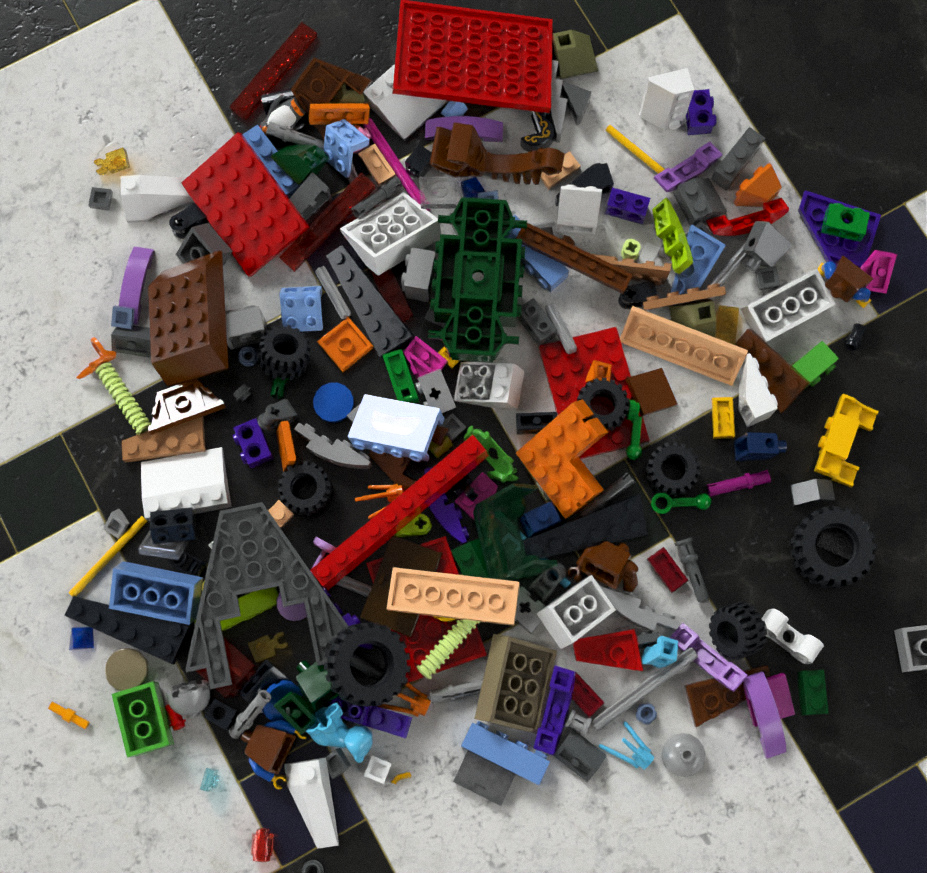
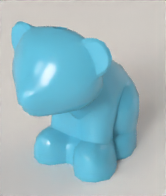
M337 703L318 710L315 713L318 721L307 729L306 732L319 745L347 748L355 761L361 763L373 744L370 729L363 725L354 726L349 729L341 719L343 712Z

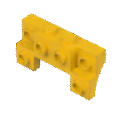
M842 394L834 415L828 417L824 428L827 431L825 436H821L818 443L820 455L814 471L831 477L832 481L853 487L856 473L860 467L850 464L845 460L848 458L858 427L872 431L876 415L879 411L867 407L854 397Z

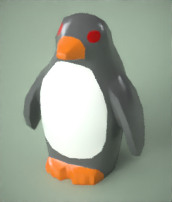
M282 94L273 101L266 119L259 126L266 136H271L266 134L269 122L283 127H291L295 131L305 125L304 123L295 125L306 114V111H304L296 97L280 103L284 97Z

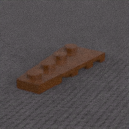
M747 329L735 343L736 346L748 350L747 354L750 353L752 358H756L758 361V370L761 376L766 378L768 382L767 388L770 394L775 396L778 403L777 408L781 413L791 405L810 383L752 329Z
M768 665L742 670L748 676L762 671L766 678L770 677ZM714 678L684 685L694 727H699L704 722L745 701L744 683L742 682L734 692Z

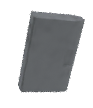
M468 750L453 782L501 806L516 774Z

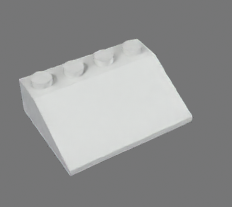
M394 64L370 85L363 95L365 103H369V107L405 141L448 101L392 94Z
M404 192L340 228L341 233L365 265L377 275L404 261L406 255L410 254L411 248L424 249L439 240L441 234L438 218Z
M222 447L141 462L142 503L144 517L149 522L150 512L193 507L194 514L232 507Z

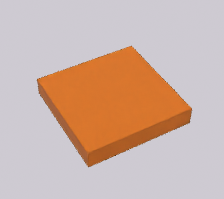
M349 317L317 341L342 373L374 348Z
M282 421L276 431L283 472L288 471L287 467L290 465L293 467L296 455L289 422Z

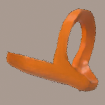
M95 337L91 338V344L100 358L89 363V366L76 378H84L93 373L99 365L115 359L116 352L105 350Z

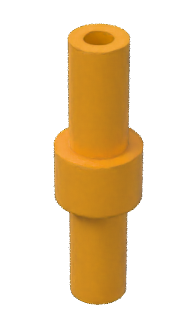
M53 701L48 707L49 710L62 716V720L68 723L72 722L83 729H86L90 723L76 715V711L70 708L66 709Z

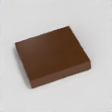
M662 368L626 379L633 399L640 404L639 413L641 417L675 407L678 404Z

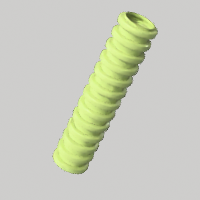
M111 362L99 365L95 373L99 375V379L102 380L105 388L109 390V394L116 400L115 403L119 405V409L126 415L125 418L129 420V424L133 425L132 428L136 430L135 433L140 435L148 431V426L151 425V423H148L149 419L142 412L139 404L135 402V398L132 397L129 389L125 387V383L122 382L119 374L115 372L116 370L112 367Z
M457 620V624L452 625L453 629L447 631V636L444 635V639L438 641L439 645H435V649L430 650L431 654L425 656V661L422 660V664L416 666L417 670L427 679H431V675L436 674V669H440V665L445 663L444 660L450 658V653L453 654V650L458 649L457 645L463 643L462 640L467 638L466 635L468 633H472L471 629H475V625L480 624L479 621Z

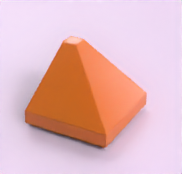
M594 360L586 377V382L590 381L592 383L596 378L599 381H602V378H607V381L610 382L612 365Z

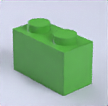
M821 341L792 367L810 382L808 385L813 387L821 380L819 377L824 372L829 374L836 367L834 363L839 358Z

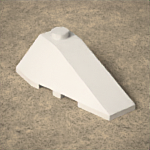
M121 176V197L126 221H148L158 214H166L176 207H183L194 203V200L181 184L187 177Z
M326 757L284 764L287 786L317 849L338 846L339 840Z

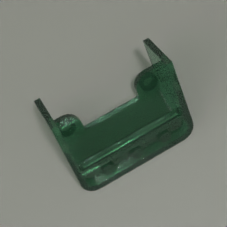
M513 483L475 506L473 512L490 579L513 581L538 575L558 565L557 560H540L536 555L526 556L517 518L525 512L526 504L524 497L537 490V485Z

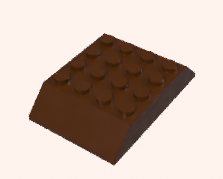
M219 250L161 272L148 286L151 364L169 387L228 369L222 251Z

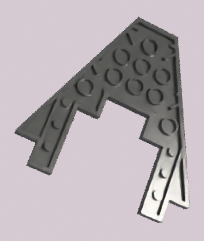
M263 502L222 510L219 513L186 664V672L207 669L210 689L232 685L220 620L241 616L237 596L239 594L279 586L283 607L305 603L317 666L327 663L328 657L325 656L326 650L331 648L329 643L333 638L338 637L337 633L348 628L341 614Z

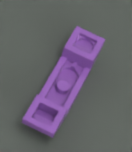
M450 116L426 120L425 140H434L436 127H443L452 131L453 123L455 122L473 125L479 137L483 138V142H503V122L469 116Z
M709 141L698 148L694 155L671 169L668 167L655 175L653 179L665 192L674 191L678 185L696 178L705 172L723 154Z
M135 246L125 269L119 306L135 308L134 325H138L142 309L140 302L147 271L151 268L154 249Z
M684 623L669 637L678 640V648L682 652L692 647L698 655L693 662L729 690L734 692L748 677L735 664L727 661L701 640L699 635Z
M761 671L749 675L743 683L747 697L751 700L759 727L765 758L768 759L787 752L784 731L764 672Z

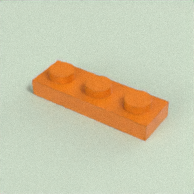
M369 103L310 104L309 123L310 125L332 124L345 119L350 124H368Z

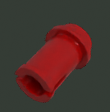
M169 704L166 705L165 709L171 722L170 728H173V731H177L186 727V719H183L182 715L175 713Z

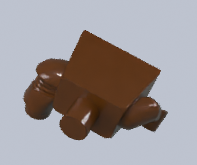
M603 542L599 546L586 548L576 562L577 566L569 568L568 576L571 578L574 573H577L574 581L579 582L582 579V573L580 572L582 571L589 576L592 575L596 580L613 589H616L623 579V590L633 592L638 585L636 572L639 569L630 560L631 555L626 544L620 543L618 546H615L610 542Z

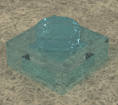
M206 768L200 790L210 792L213 788L217 787L220 778L217 775V769Z

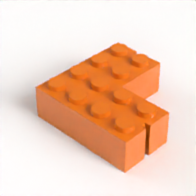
M583 399L570 404L516 452V455L565 519L576 514L588 502L604 491L579 457L607 434L608 431L597 417L586 422L583 420L594 415Z

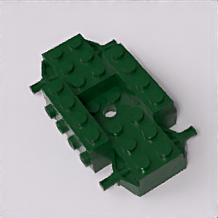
M461 197L453 213H450V216L438 215V223L452 225L456 235L440 234V241H436L435 253H439L438 260H434V272L437 273V279L432 281V292H435V299H431L430 311H434L435 322L446 323L441 331L429 330L428 339L443 341L446 351L452 360L493 363V360H496L504 345H519V336H507L503 327H516V318L521 317L522 305H518V297L522 298L523 285H519V278L524 276V266H520V260L525 259V247L521 246L522 239H510L508 236L512 229H527V220H515L507 200ZM479 272L484 275V278L481 281H475L472 276Z

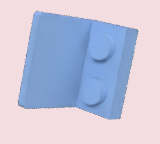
M342 119L326 125L323 151L329 158L327 162L345 178H348L351 172L353 152L369 146V139L347 120Z
M322 286L282 288L279 295L283 327L289 325L293 329H300L299 332L323 330Z

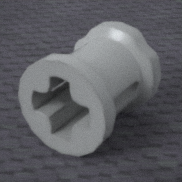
M572 709L564 727H571L581 732L582 736H585L592 719H586L576 714V711Z

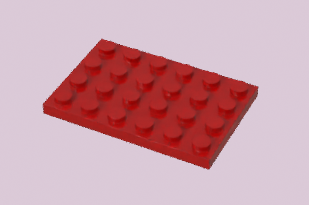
M237 132L181 182L194 202L206 215V219L214 230L233 251L232 255L248 277H252L310 228L240 132Z
M617 327L572 337L577 346V351L572 354L566 353L561 341L538 347L557 416L570 404L577 401L580 390L587 383L586 377L594 360L612 365L610 381L611 379L615 380L616 385L620 383L623 386L622 390L627 392L626 397L634 400L626 382V379L631 377ZM598 396L590 402L592 410L599 415H609L614 411L613 403L606 397ZM643 416L640 444L650 441ZM625 417L619 427H616L612 432L608 430L607 434L579 458L585 459L627 448L631 440L632 422Z
M446 536L420 545L443 553L436 572L459 575ZM383 558L366 563L373 583ZM420 615L411 638L397 632L401 636L399 640L405 641L407 648L404 649L405 653H410L411 660H407V666H411L410 673L406 672L405 675L408 678L407 684L425 678L417 670L416 666H420L422 660L425 661V656L431 654L430 650H434V646L439 645L438 641L443 640L444 635L447 636V631L453 629L452 625H456L457 620L443 622L435 619L433 616ZM475 625V629H471L472 633H468L466 635L467 638L462 640L463 643L457 645L458 649H454L453 654L450 653V658L444 660L445 663L440 665L441 668L436 669V673L487 656L477 625Z

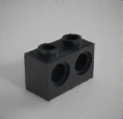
M193 507L150 512L149 529L153 544L196 539V521Z

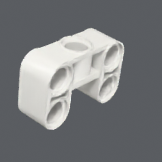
M776 609L767 610L761 618L766 624L764 627L767 630V635L765 636L776 642L795 659L804 664H812L824 647V644L814 636L809 634L803 635L788 625V617ZM785 631L791 636L788 643L783 640V633Z

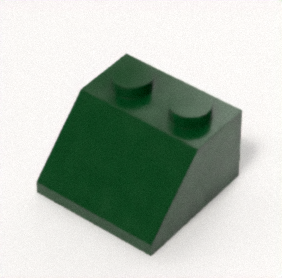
M291 144L271 156L298 185L302 184L312 172L317 175L329 160L325 152L316 145Z
M489 536L470 541L451 550L461 575L496 579L507 573L498 553L494 550L495 547Z

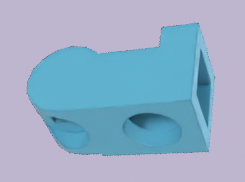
M664 636L658 637L657 644L652 647L647 646L644 649L642 663L645 665L651 664L660 669L676 662L678 640Z

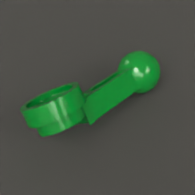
M629 399L626 419L632 422L630 445L626 448V455L628 458L636 460L642 455V448L639 445L642 417L639 416V402Z
M658 493L651 500L653 510L660 514L667 513L671 507L696 506L704 510L711 505V498L705 493H700L695 498L674 499L665 493ZM659 497H664L667 500V507L665 509H658L655 502Z

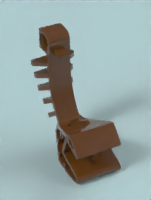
M454 122L452 131L443 127H436L430 165L454 178L482 177L485 173H492V180H497L498 174H502L503 181L509 182L510 174H513L515 184H520L521 176H523V181L526 185L530 184L531 178L533 184L539 185L542 172L547 175L562 172L565 154L555 148L544 149L543 147L528 153L510 155L491 154L483 146L473 125Z

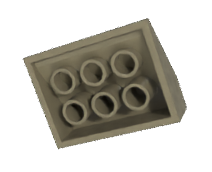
M493 634L474 719L537 734L543 719L557 650L510 636Z

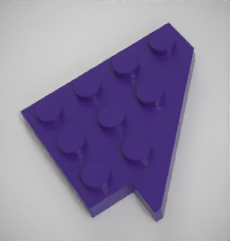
M805 190L798 212L826 262L832 261L836 264L843 255L860 268L868 259L881 215L863 209L865 212H869L870 215L866 234L860 242L821 233L825 211L830 203H840L852 209L858 207ZM842 218L843 222L849 224L847 219Z

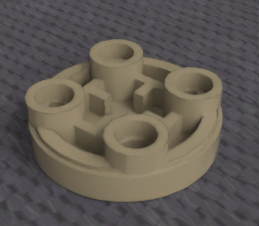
M123 648L114 652L108 658L105 665V676L108 683L120 691L142 685L149 672V662L141 652L130 648Z

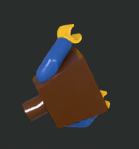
M843 255L836 264L832 261L821 262L817 269L821 276L827 278L824 285L831 291V295L834 298H841L845 302L854 299L863 308L872 301L870 299V290L866 287L874 278Z
M283 720L267 722L264 726L257 725L254 732L247 729L241 738L243 742L247 743L245 754L249 757V763L254 773L268 782L272 781L276 789H282L276 783L277 779L287 782L284 775L275 776L274 774H279L296 738L293 734H297L300 739L307 738L302 737L289 722Z

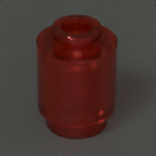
M258 828L256 832L252 833L251 855L255 862L270 861V856L273 855L274 833H270V829Z

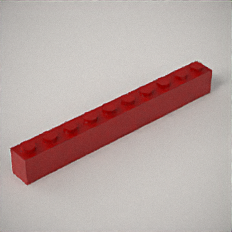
M474 435L470 436L310 570L324 588L327 590L332 588L489 456L486 449Z

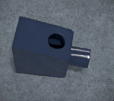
M748 432L734 441L735 461L768 460L779 453H785L787 450L786 441L778 440L776 433Z
M552 501L525 513L519 520L527 538L563 524Z

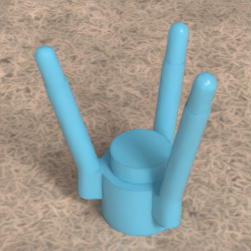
M625 721L623 723L640 745V747L636 748L627 739H622V742L634 752L632 755L633 759L602 744H599V748L630 763L636 769L640 766L645 770L655 756L650 753L651 749L643 743L632 727Z

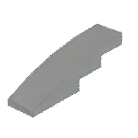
M552 60L550 121L554 126L555 140L560 143L567 99L560 98L563 80L556 79L559 61Z

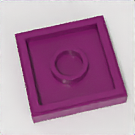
M780 673L767 677L766 679L774 697L780 719L795 715L786 675ZM743 685L752 724L755 727H757L758 724L756 721L751 700L748 699L745 687Z

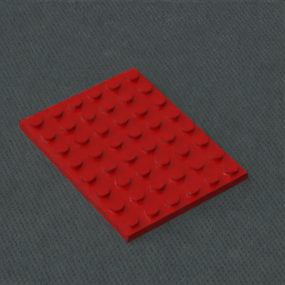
M400 0L392 94L550 113L553 19Z

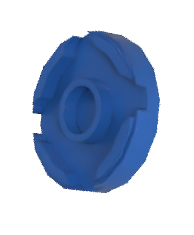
M328 383L321 386L313 398V407L317 415L326 422L339 423L348 418L347 415L353 410L354 398L351 391L340 383Z
M282 680L280 681L281 683H274L266 690L271 695V699L262 711L271 721H287L274 707V704L290 691L299 694L301 697L303 696L300 688L292 681Z

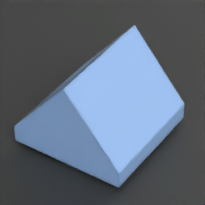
M449 101L441 114L445 117L463 116L468 108L463 102Z

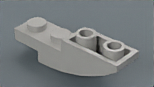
M298 423L294 428L298 435L309 442L306 446L307 450L318 458L347 468H371L370 457L362 451L359 453L354 451L353 445L346 440L341 442L336 439L333 445H331L332 441L324 435L320 437L315 434L316 430L307 423L305 425Z
M607 585L600 587L616 609L615 612L628 622L652 632L655 631L656 625L673 631L678 629L680 621L675 620L674 615L668 613L659 615L654 613L655 609L643 606L642 609L639 608L641 599H638L636 594L625 591V594L616 592L617 588L613 589Z

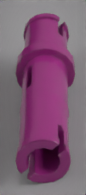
M768 470L753 474L745 473L744 476L707 484L706 486L709 496L712 497L744 488L748 490L753 489V486L770 483L771 479Z

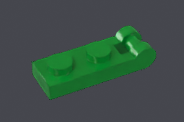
M402 349L384 354L383 359L397 401L413 402V404L419 403ZM409 390L410 395L403 397L401 392Z

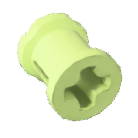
M634 239L626 240L621 251L622 259L636 260L641 249L640 243Z

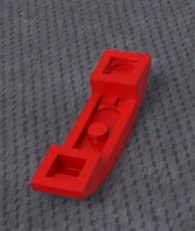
M782 198L763 203V210L731 220L722 215L706 220V224L713 234L719 236L748 234L751 232L756 221H765L772 224L788 213L789 207Z

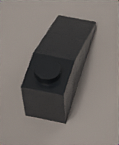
M595 163L569 185H575L580 188L593 186L597 189H602V194L611 192L614 182L608 164ZM560 192L556 195L555 198L556 207L559 204Z

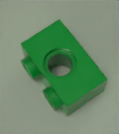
M830 203L825 211L821 233L860 242L866 234L870 213L865 212L861 208L852 209L840 203ZM842 218L847 219L849 224L843 222Z

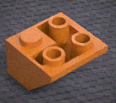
M770 163L764 168L760 166L753 173L754 176L750 180L747 178L739 185L740 189L735 194L737 196L734 201L736 206L763 207V203L773 200L779 194L782 186Z

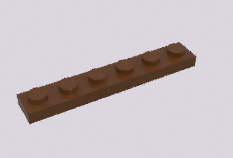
M527 223V229L521 228L516 239H522V245L621 294H624L633 277V274Z

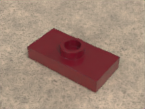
M664 547L646 559L670 593H673L689 581Z
M576 672L572 700L590 718L605 702Z

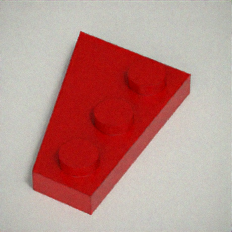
M635 629L580 638L572 643L577 662L643 671Z

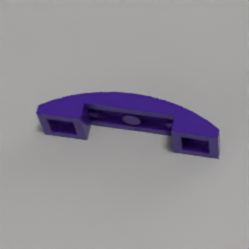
M557 665L554 666L549 685L551 687L542 725L538 728L533 749L551 755L555 754L569 712L576 671Z

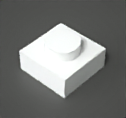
M372 755L364 776L384 784L392 763Z

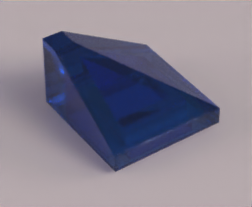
M476 177L461 181L464 197L478 198V192H486Z
M71 628L69 650L94 648L93 628Z

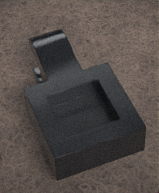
M467 475L450 488L457 496L463 492L472 502L478 497V494L470 486L473 481Z

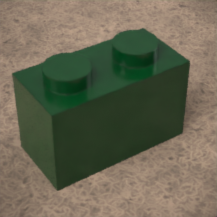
M824 670L797 672L801 715L829 714Z

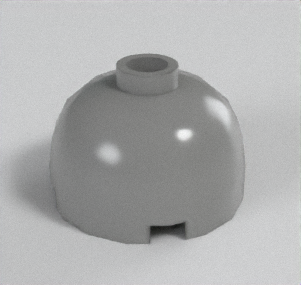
M196 680L184 682L173 686L172 692L166 691L170 708L177 714L186 715L187 718L200 715L199 712L205 709L210 700V688L206 680H202V684H197Z
M680 733L673 735L662 748L663 764L676 776H693L701 770L705 763L706 754L704 746L699 739L691 734Z

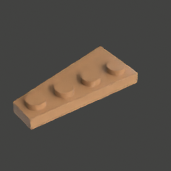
M592 254L633 274L632 280L653 281L655 285H665L672 265L664 263V267L655 266L653 261L638 264L634 259L626 258L618 261L613 256Z
M720 283L707 285V290L700 291L699 287L687 289V294L679 295V291L667 293V297L659 299V295L646 297L647 301L643 302L644 310L682 304L694 300H703L715 296L726 295L725 286L720 287Z
M203 416L153 435L146 431L140 435L123 440V461L126 463L206 451Z

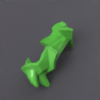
M470 426L464 436L465 441L474 435L486 449L488 455L490 448L496 449L498 453V459H494L490 455L486 458L495 469V471L487 472V476L490 479L494 478L503 483L518 480L519 477L514 475L517 472V469L513 468L512 465L514 460L501 449L489 435L488 431L483 432L481 429H474L473 426Z

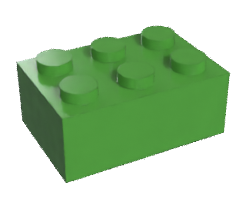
M152 681L111 694L127 758L175 745L159 682Z

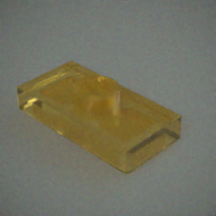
M719 305L715 338L735 345L739 308Z

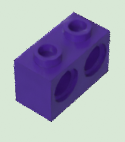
M709 89L694 90L685 116L688 135L711 134L713 127L716 126V115L712 113L714 98L710 96ZM699 101L703 103V105L696 104V102ZM698 119H702L706 123H700Z
M612 187L605 214L643 225L651 198Z
M257 418L233 427L236 434L232 436L236 445H240L243 452L240 453L244 464L248 463L251 468H254L274 459L262 428L257 422ZM247 431H252V432H253V435H252L251 438H249V439H244V438H243L245 432H247ZM259 449L260 455L255 458L251 457V452Z

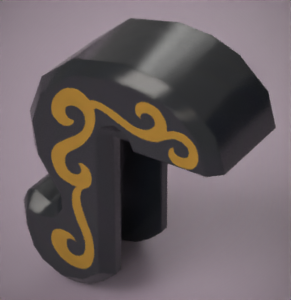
M532 111L531 119L536 133L521 138L520 145L524 150L529 152L538 150L541 147L544 149L550 147L554 139V126L550 121L551 111L550 113Z

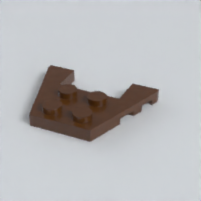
M313 58L290 90L304 111L309 115L310 104H330L344 83L362 95L372 80L323 60ZM329 124L314 125L324 140L326 125Z
M436 426L431 441L442 446L450 429ZM372 450L370 451L369 456L395 484L403 485L405 491L417 481L405 474L412 459L403 456L397 458L389 453L383 452V454H378Z

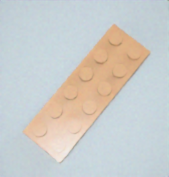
M634 306L631 308L620 337V341L623 344L731 386L748 352L746 349Z
M393 567L387 610L514 626L520 583Z

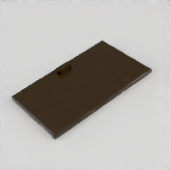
M396 536L391 537L360 618L372 623L386 625L391 630L411 638L420 614L387 610L393 567L436 572L443 553Z

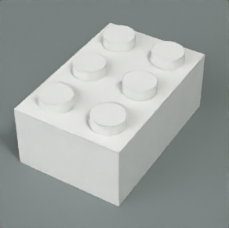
M590 575L539 611L537 615L560 649L574 643L616 609L594 577Z

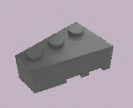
M313 172L289 198L308 225L333 204L329 187Z

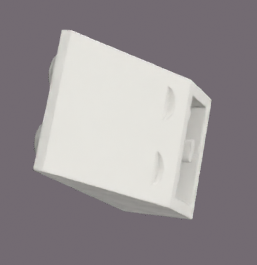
M575 185L561 186L556 231L595 234L602 189H597L593 186L580 188Z
M750 353L746 355L739 373L738 410L747 427L770 418L777 410L778 405L775 396L770 394L767 388L768 382L766 378L761 376L758 370V361L756 358H752Z
M461 362L454 401L497 409L518 410L525 371L514 363Z

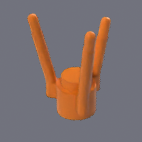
M398 483L393 485H369L368 489L389 490H386L384 493L356 497L355 501L387 497L388 501L392 502L405 490L403 485H398ZM382 508V509H380V510L374 512L373 514L369 515L368 518H369V519H372L374 516H376V515H377L380 511H382L384 508Z
M406 683L405 686L418 696H414V699L402 693L396 696L410 702V708L413 709L388 704L377 706L418 717L419 714L425 716L431 700L427 699L428 695L420 692L410 683Z

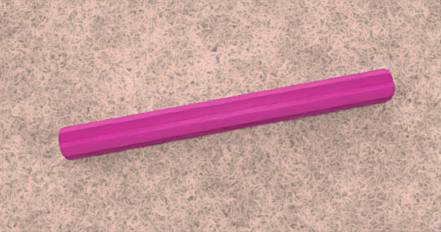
M369 118L368 124H363V127L367 128L371 139L396 176L401 180V184L409 196L430 212V205L373 120Z

